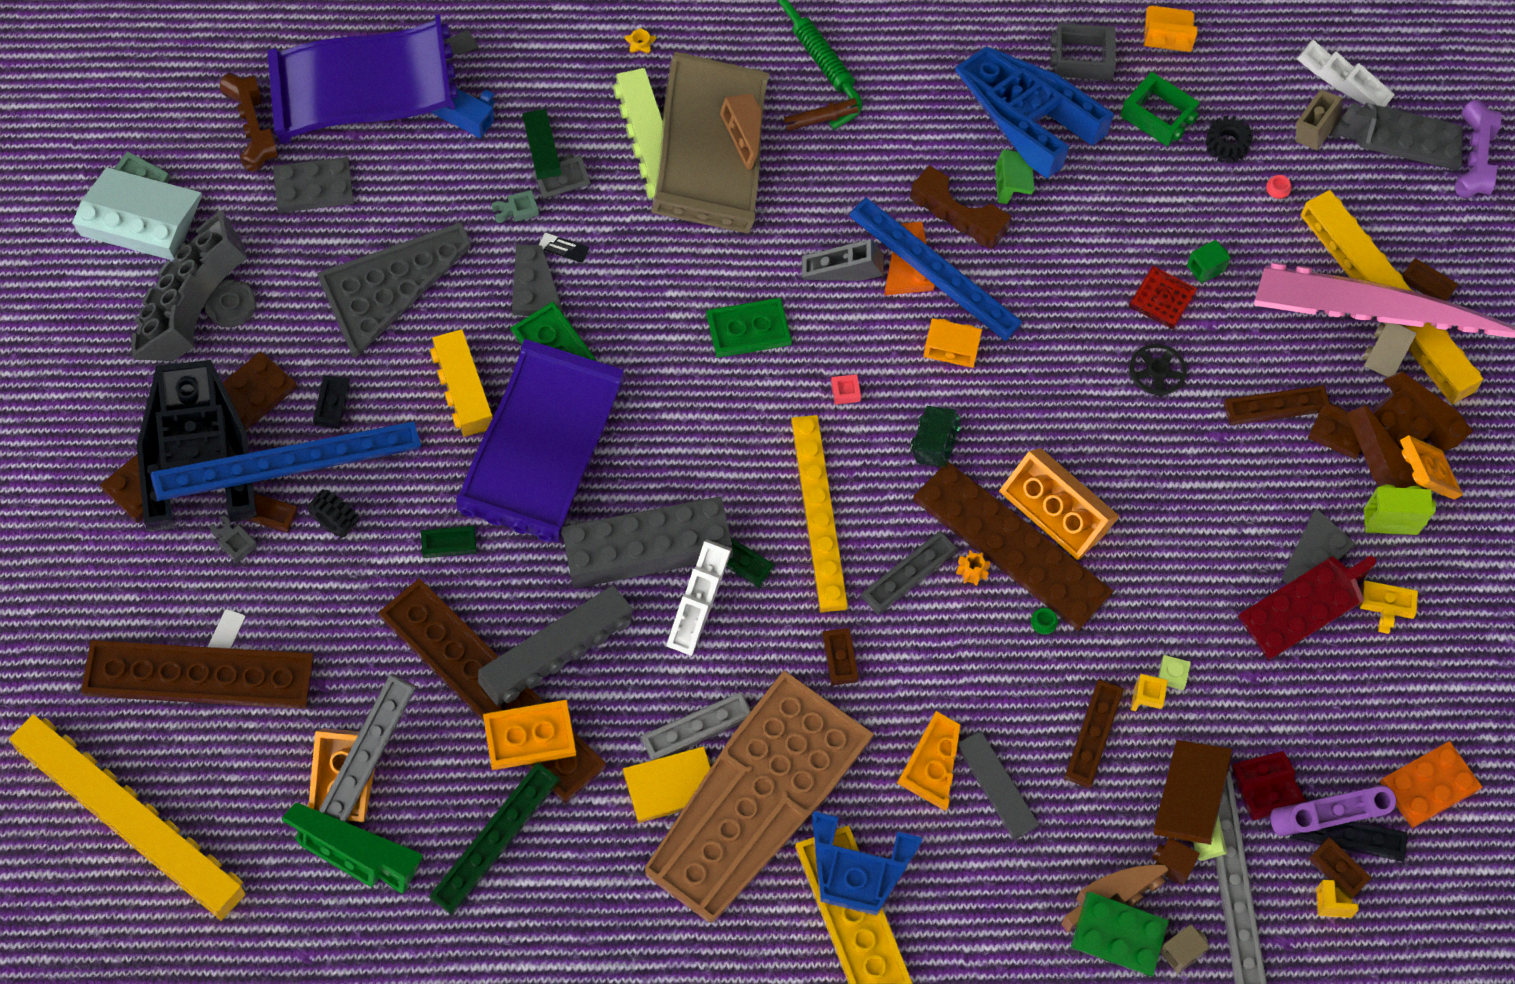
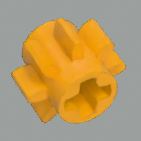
M969 550L966 558L963 556L959 557L958 564L960 566L957 568L956 574H962L964 584L970 582L977 586L981 578L987 580L989 573L986 570L989 569L990 562L984 560L982 552L977 554Z

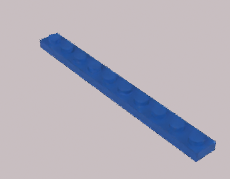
M409 422L154 471L150 476L157 501L418 450L421 447L415 422Z

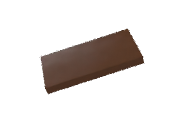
M1176 740L1154 826V835L1211 845L1232 758L1231 748Z

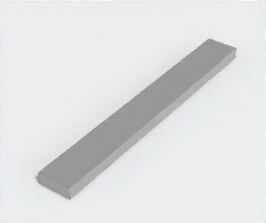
M1228 771L1218 813L1227 854L1214 858L1235 984H1267L1231 771Z

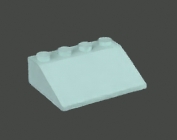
M106 167L82 199L72 223L80 236L174 260L177 251L180 249L179 246L185 240L202 193Z

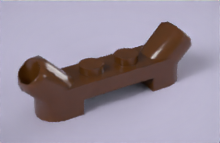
M229 72L220 81L221 93L242 103L237 105L240 118L247 121V124H243L246 138H252L240 154V161L247 170L258 172L267 160L278 158L271 129L260 131L253 106L262 104L255 75L242 78Z

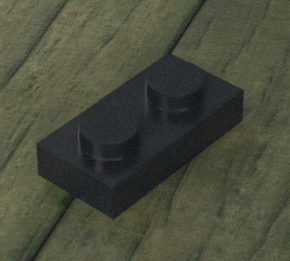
M323 376L313 417L314 426L340 429L351 385L350 378Z

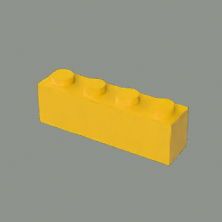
M463 330L432 337L434 348H430V354L433 363H439L440 369L437 370L440 384H446L448 390L444 392L448 407H454L455 413L452 414L455 428H461L463 437L486 431L493 417Z

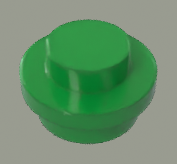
M1040 608L1032 614L1030 623L1037 633L1047 635L1054 632L1057 628L1058 618L1051 609Z

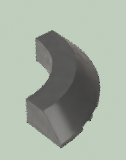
M222 210L195 230L198 235L189 244L183 242L179 246L180 249L177 251L173 262L168 260L159 271L158 275L161 278L154 289L149 288L142 301L145 307H143L139 316H136L135 322L138 324L137 333L132 334L131 350L132 357L135 360L174 361L194 348L195 326L204 304L217 285L234 268L247 259L242 240Z

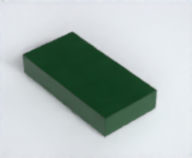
M475 526L421 530L422 557L434 558L477 554Z

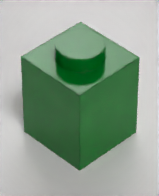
M1215 239L1191 252L1186 266L1202 284L1225 272L1230 256L1226 248L1221 246Z

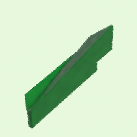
M294 803L282 816L284 823L289 824L298 831L295 839L301 847L371 888L380 878L396 891L403 894L422 860L421 853L300 803Z

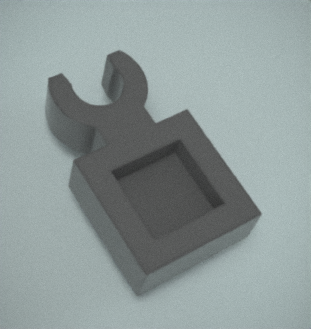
M222 515L220 518L224 524L223 528L217 529L212 524L209 527L213 536L221 538L217 541L219 546L237 564L258 546L240 525L232 529L229 519Z

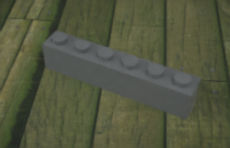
M612 585L480 668L478 683L497 707L505 702L510 703L526 688L532 689L542 681V678L548 674L559 672L570 660L581 658L587 652V649L594 645L599 646L603 644L612 633L616 631L621 632L626 629L631 623L633 608Z

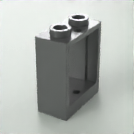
M1058 23L1056 33L1052 32L1050 47H1054V52L1051 53L1050 67H1054V73L1060 77L1112 80L1116 68L1115 27ZM1062 43L1102 46V62L1064 60Z

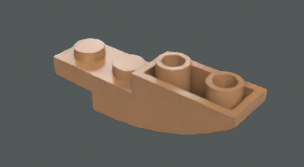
M1165 865L1138 866L1120 870L1091 883L1080 890L1076 898L1080 906L1067 914L1061 925L1068 933L1077 927L1086 892H1092L1133 907L1144 898L1142 894L1150 889L1153 892L1165 883L1163 878L1169 869Z

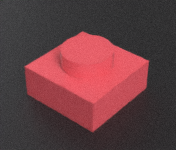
M857 374L831 377L835 405L861 401Z

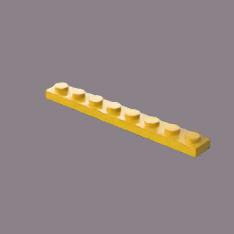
M818 415L792 417L791 425L820 613L847 610L848 605Z

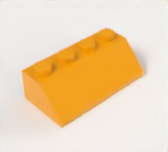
M1041 448L1029 451L999 490L1004 497L1076 560L1082 558L1103 538L1119 518L1115 511Z

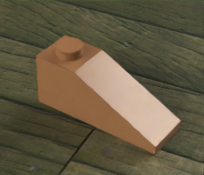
M753 94L726 97L720 111L722 120L747 170L752 169L758 155L762 114L761 106L756 102Z

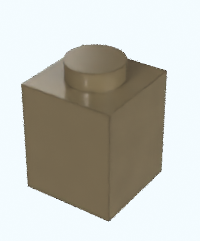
M1190 924L1167 941L1161 948L1160 953L1174 971L1179 974L1204 956L1210 947L1204 933L1199 929H1195Z

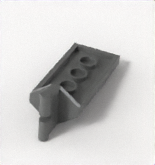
M1352 103L1342 116V119L1339 120L1331 131L1333 138L1341 136L1354 139L1364 149L1457 171L1462 166V125L1366 103L1361 108L1359 104Z

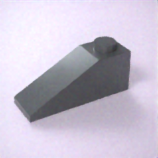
M872 239L802 256L803 280L862 281L884 275V254Z

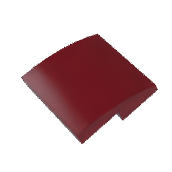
M1285 751L1232 764L1238 789L1252 821L1269 817L1275 808L1306 802L1294 779L1295 770Z

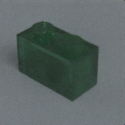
M926 406L924 415H921L918 421L916 437H913L910 443V451L913 452L918 464L947 467L961 427L957 410Z

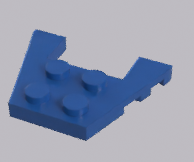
M813 811L812 825L820 902L877 916L919 849L923 837L897 831L891 859L833 846L839 817Z

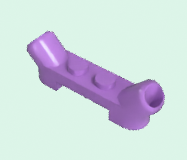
M1472 100L1462 111V118L1474 129L1469 143L1473 147V151L1470 152L1468 158V166H1471V171L1460 176L1455 183V191L1464 199H1468L1477 193L1491 195L1496 182L1497 166L1487 164L1489 141L1494 140L1501 127V112L1488 110L1480 100Z
M1377 785L1275 808L1270 814L1273 831L1279 836L1311 832L1334 825L1386 815L1395 808L1396 797L1388 786Z

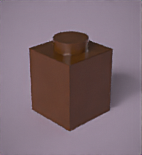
M1168 838L1165 845L1158 844L1152 859L1156 860L1154 865H1165L1169 869L1165 877L1183 886L1200 853L1172 838Z

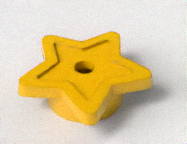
M639 28L633 31L631 35H626L625 40L631 44L630 53L642 51L649 54L651 51L650 44L656 40V37L649 35L646 30Z

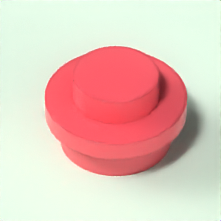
M1276 175L1270 178L1266 185L1268 194L1276 199L1286 198L1291 192L1290 180L1283 175Z

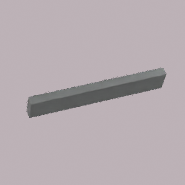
M393 673L389 675L319 812L347 823L417 686Z

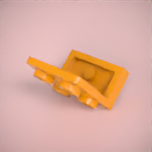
M1148 6L1145 19L1144 46L1191 52L1197 36V27L1194 26V13L1190 10Z

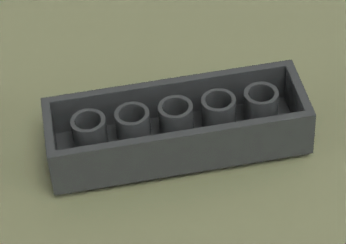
M721 496L562 527L574 589L697 565L706 539L732 548ZM731 551L729 558H733V551Z

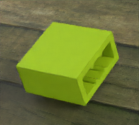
M1393 485L1377 487L1363 508L1365 532L1418 535L1436 511V502L1432 499L1431 489H1422L1419 486L1395 488Z

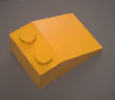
M327 728L315 731L308 807L319 811L360 732ZM375 769L348 821L365 822Z

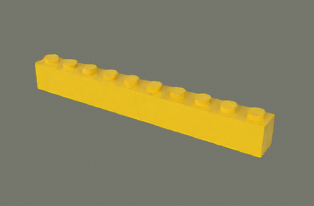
M1331 190L1306 202L1300 216L1350 278L1413 291L1405 283L1402 275L1388 262L1386 255L1375 246L1372 238L1358 225L1356 218L1349 214L1342 201ZM1426 322L1423 327L1399 324L1417 333L1408 351L1452 405L1477 391L1484 379L1480 371L1465 357L1463 350L1452 341L1447 330L1436 329L1429 322Z
M33 714L9 738V741L19 753L220 921L245 896L241 887L243 882L231 871L228 875L220 869L222 864L211 854L205 857L199 852L201 847L189 836L186 839L182 838L178 834L179 828L168 819L163 822L157 817L159 812L151 804L146 802L143 805L137 800L139 796L127 785L123 788L116 783L118 778L110 770L105 768L102 771L95 766L98 762L88 752L84 751L81 754L75 749L77 744L66 734L60 737L55 732L57 728L47 718L44 717L40 720Z

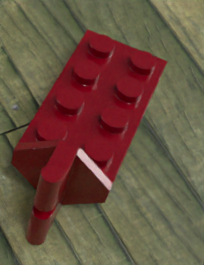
M1332 556L1238 615V618L1267 660L1270 661L1362 604L1364 597L1357 583L1365 579L1376 564V558L1368 556L1348 569Z

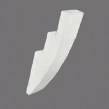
M1314 40L1305 47L1297 58L1298 61L1318 77L1364 105L1370 103L1386 107L1395 95L1360 63L1353 67L1339 53L1335 51L1330 55Z
M708 539L704 541L697 565L693 569L686 593L682 597L666 645L667 647L691 656L693 655L714 602L732 548Z

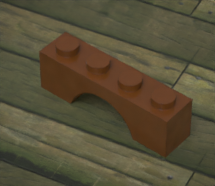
M928 165L912 184L910 199L916 205L934 213L937 218L953 225L959 232L966 233L974 238L978 244L992 250L1009 230L1012 216L991 203L980 208H969L957 203L949 193L948 184L950 177Z

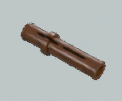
M854 97L853 99L835 104L829 102L828 106L784 116L785 123L796 121V123L786 125L787 131L790 132L791 130L831 119L837 121L839 117L859 113L857 106L847 108L857 104Z

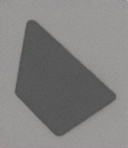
M468 30L447 39V43L451 44L454 54L462 55L479 47Z

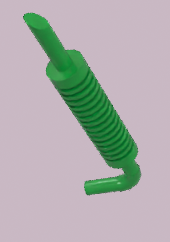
M777 0L794 23L792 27L793 33L838 93L845 92L850 99L854 97L857 104L852 105L851 108L857 106L859 113L839 117L837 121H829L831 128L835 130L856 118L862 110V99L852 86L855 79L810 18H801L790 1Z

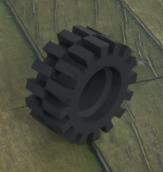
M1224 116L1223 120L1219 117L1216 119V122H1212L1206 136L1205 145H1207L1206 149L1208 152L1212 151L1211 156L1213 158L1217 155V160L1220 162L1224 158L1226 159L1225 163H1230L1231 159L1235 163L1238 162L1239 158L1242 160L1245 154L1247 155L1253 140V132L1249 130L1250 126L1248 123L1243 125V119H1240L1238 122L1236 121V116H1232L1231 120H1229V116ZM1230 135L1234 137L1238 141V143H1226L1220 138V136Z
M322 489L307 507L310 515L314 516L313 519L320 522L319 525L340 538H345L359 522V517L355 514V510L351 509L348 503L343 502L341 497L338 498L335 493H330L327 489Z

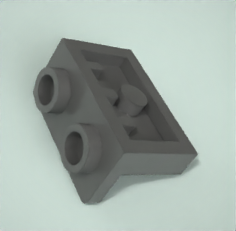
M572 153L560 157L559 163L562 173L560 176L537 180L535 170H533L531 174L536 179L542 200L591 184L581 155L574 157Z

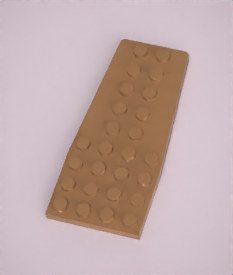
M783 671L734 732L647 863L645 875L709 923L715 922L811 817L813 811H816L827 799L872 740L874 734L789 673Z

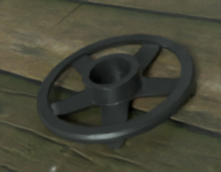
M1150 344L1141 347L1133 354L1129 364L1131 380L1140 389L1162 397L1177 391L1184 384L1187 376V367L1182 356L1173 348L1162 344ZM1162 348L1167 351L1161 358L1153 359L1145 350ZM1140 355L1147 364V368L1135 372L1134 363L1137 356ZM1173 355L1179 359L1182 365V373L1169 369V362ZM1152 377L1156 389L1144 385L1139 379ZM1165 377L1180 380L1175 386L1164 389Z

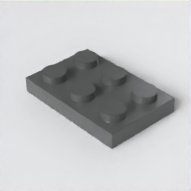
M348 157L273 166L278 213L354 204Z

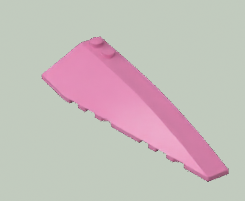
M1271 262V266L1266 265L1254 302L1255 306L1316 314L1319 310H1324V313L1333 317L1345 316V313H1351L1350 317L1359 320H1371L1372 316H1377V321L1410 326L1423 327L1426 322H1429L1436 329L1447 330V328H1452V325H1455L1458 330L1463 332L1476 333L1479 332V329H1483L1484 333L1488 335L1515 338V326L1448 301L1370 281L1312 272L1310 267L1297 266L1296 270L1288 269L1286 264Z

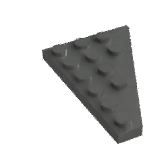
M461 222L317 273L320 284L353 358L359 356L471 248L470 240Z

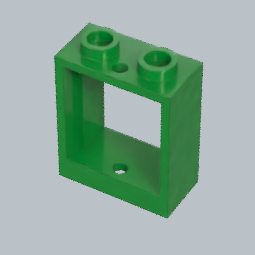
M1151 72L1124 101L1120 117L1169 147L1174 140H1180L1187 125L1192 126L1199 116L1197 109L1200 102L1154 72ZM1153 93L1183 112L1171 126L1141 107Z

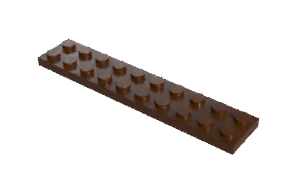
M420 578L378 612L379 618L483 722V714L545 703L532 689L526 688L520 692L514 701L510 703L505 702L497 707L479 685L478 672L480 668L499 656ZM573 730L576 756L539 762L560 778L561 781L552 792L564 804H567L607 768V764ZM536 763L526 764V766L531 770Z

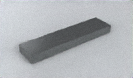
M940 530L861 593V598L879 616L957 554L958 548Z
M982 731L958 742L957 749L1012 839L1016 840L1039 827L1037 820Z

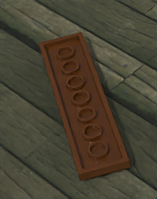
M261 351L222 382L246 431L297 388L296 382ZM136 454L99 486L112 501L138 523L144 516L138 456Z
M949 461L914 495L913 501L976 551L982 552L985 558L1078 631L1085 626L1114 592V590Z
M90 640L81 693L83 696L307 709L314 655L313 653Z

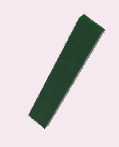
M537 761L428 896L429 899L452 916L561 781L560 778Z

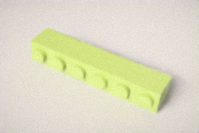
M641 68L616 74V84L613 85L615 98L621 100L619 108L622 119L626 118L628 122L626 124L627 135L634 140L632 144L635 158H640L639 171L641 177L647 180V184H645L647 196L654 200L663 121L646 70Z

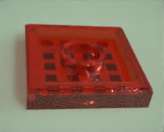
M1152 266L1128 307L1174 330L1196 294L1197 288Z

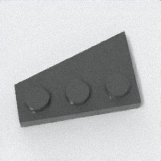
M516 245L512 315L530 316L552 301L555 302L563 313L542 245Z
M1315 508L1281 579L1288 584L1332 556L1340 561L1356 543Z

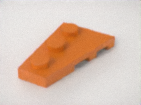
M922 221L901 223L903 227L927 245ZM892 251L884 296L934 291L935 285Z

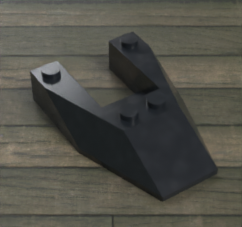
M211 360L156 366L136 445L144 524L148 532L176 529L173 498L157 501L150 476L152 472L250 453L247 432ZM254 482L225 488L227 510L231 522L258 517Z

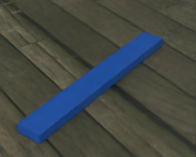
M867 197L850 212L849 217L1004 341H1007L1023 323Z

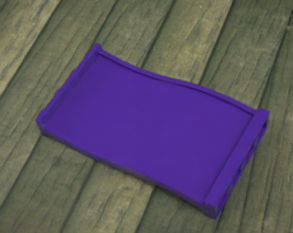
M439 14L435 15V20L398 32L318 40L281 52L277 48L267 50L274 131L281 144L291 143V138L329 126L407 118L429 113L447 106L451 109H456L455 98H458L456 84L452 83V78H456L454 65L449 60V58H453L451 44L447 43V38L451 37L448 24H443Z
M524 339L518 361L503 398L478 447L461 492L456 497L457 511H460L467 517L473 518L476 516L485 519L488 523L495 526L501 524L510 527L513 531L520 534L529 533L535 535L545 542L554 541L559 543L562 527H564L579 485L603 434L617 394L623 385L624 370Z

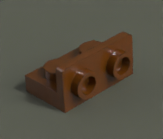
M1325 402L1310 431L1308 439L1356 460L1361 447L1347 415L1348 412L1337 405Z

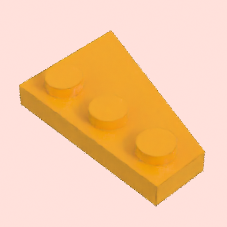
M936 711L897 781V784L944 811L948 809L949 791L953 778L952 771L954 758L956 757L960 724Z

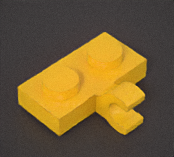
M1364 580L1361 585L1364 602L1360 604V609L1381 613L1378 632L1390 634V627H1394L1395 616L1414 619L1417 613V590Z

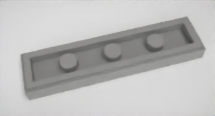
M739 692L641 736V741L651 761L667 757L740 725L749 715L751 709L742 692Z

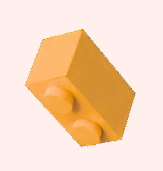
M932 318L923 357L974 368L982 329L969 324L961 325L946 319Z

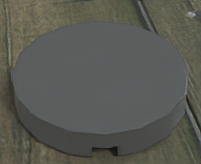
M226 279L217 285L204 304L207 317L214 324L233 328L243 325L251 319L256 310L257 302L252 288L247 283Z

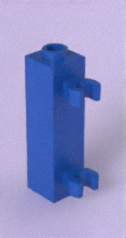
M457 89L458 98H455L456 109H451L447 106L431 112L481 139L494 123L493 106L495 101L492 98L495 94L486 89L478 100Z

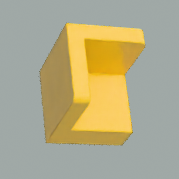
M1140 674L1134 686L1130 710L1136 711L1140 704L1162 709L1168 680Z
M1323 880L1316 888L1318 916L1352 918L1358 912V904H1352V899L1350 900L1339 888H1335V880Z

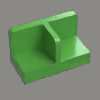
M1003 149L995 164L998 203L1008 204L1014 191L1033 194L1034 180L1033 169L1024 161L1020 154L1016 151Z

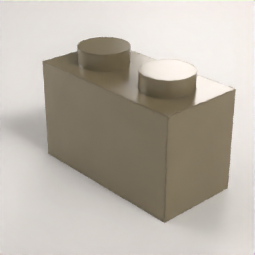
M1320 89L1296 122V142L1318 150L1342 117V97Z
M1381 322L1374 334L1378 338L1374 347L1368 346L1362 357V360L1366 361L1364 367L1385 377L1395 375L1417 333L1399 324H1384Z

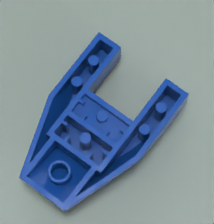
M988 46L955 68V71L983 110L1024 161L1047 179L1063 168L1070 146L1037 124L1036 121L1046 114L1092 146L1108 134L1114 113L1058 74Z

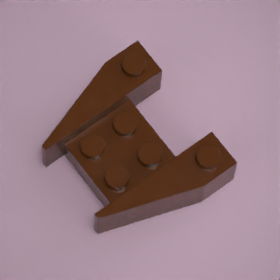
M1402 371L1383 380L1392 392L1376 407L1370 410L1365 404L1347 413L1372 477L1379 487L1393 485L1395 488H1407L1417 484L1412 476L1414 470L1411 464L1402 455L1404 448L1400 442L1401 439L1410 435L1422 441L1427 436L1436 448L1446 451L1457 447L1473 432L1456 409Z

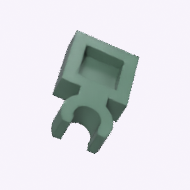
M532 190L507 196V203L496 201L491 204L493 212L502 211V213L495 214L496 223H502L511 216H513L515 222L539 216V210Z

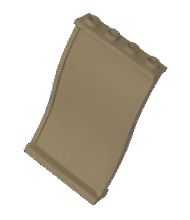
M674 52L669 64L660 159L651 213L749 233L755 221L754 210L759 179L762 116L769 73L758 69H749L735 64L714 61L710 58ZM753 94L756 102L761 106L759 150L751 170L746 169L720 115L726 97Z

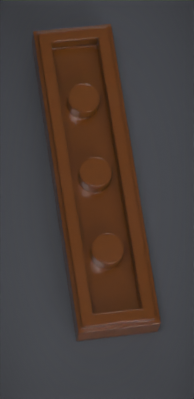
M1321 385L1228 398L1224 400L1223 404L1231 426L1317 414L1320 412L1325 402L1330 404L1325 386Z
M1100 679L1097 680L1064 776L1065 780L1089 789L1091 788L1124 688Z

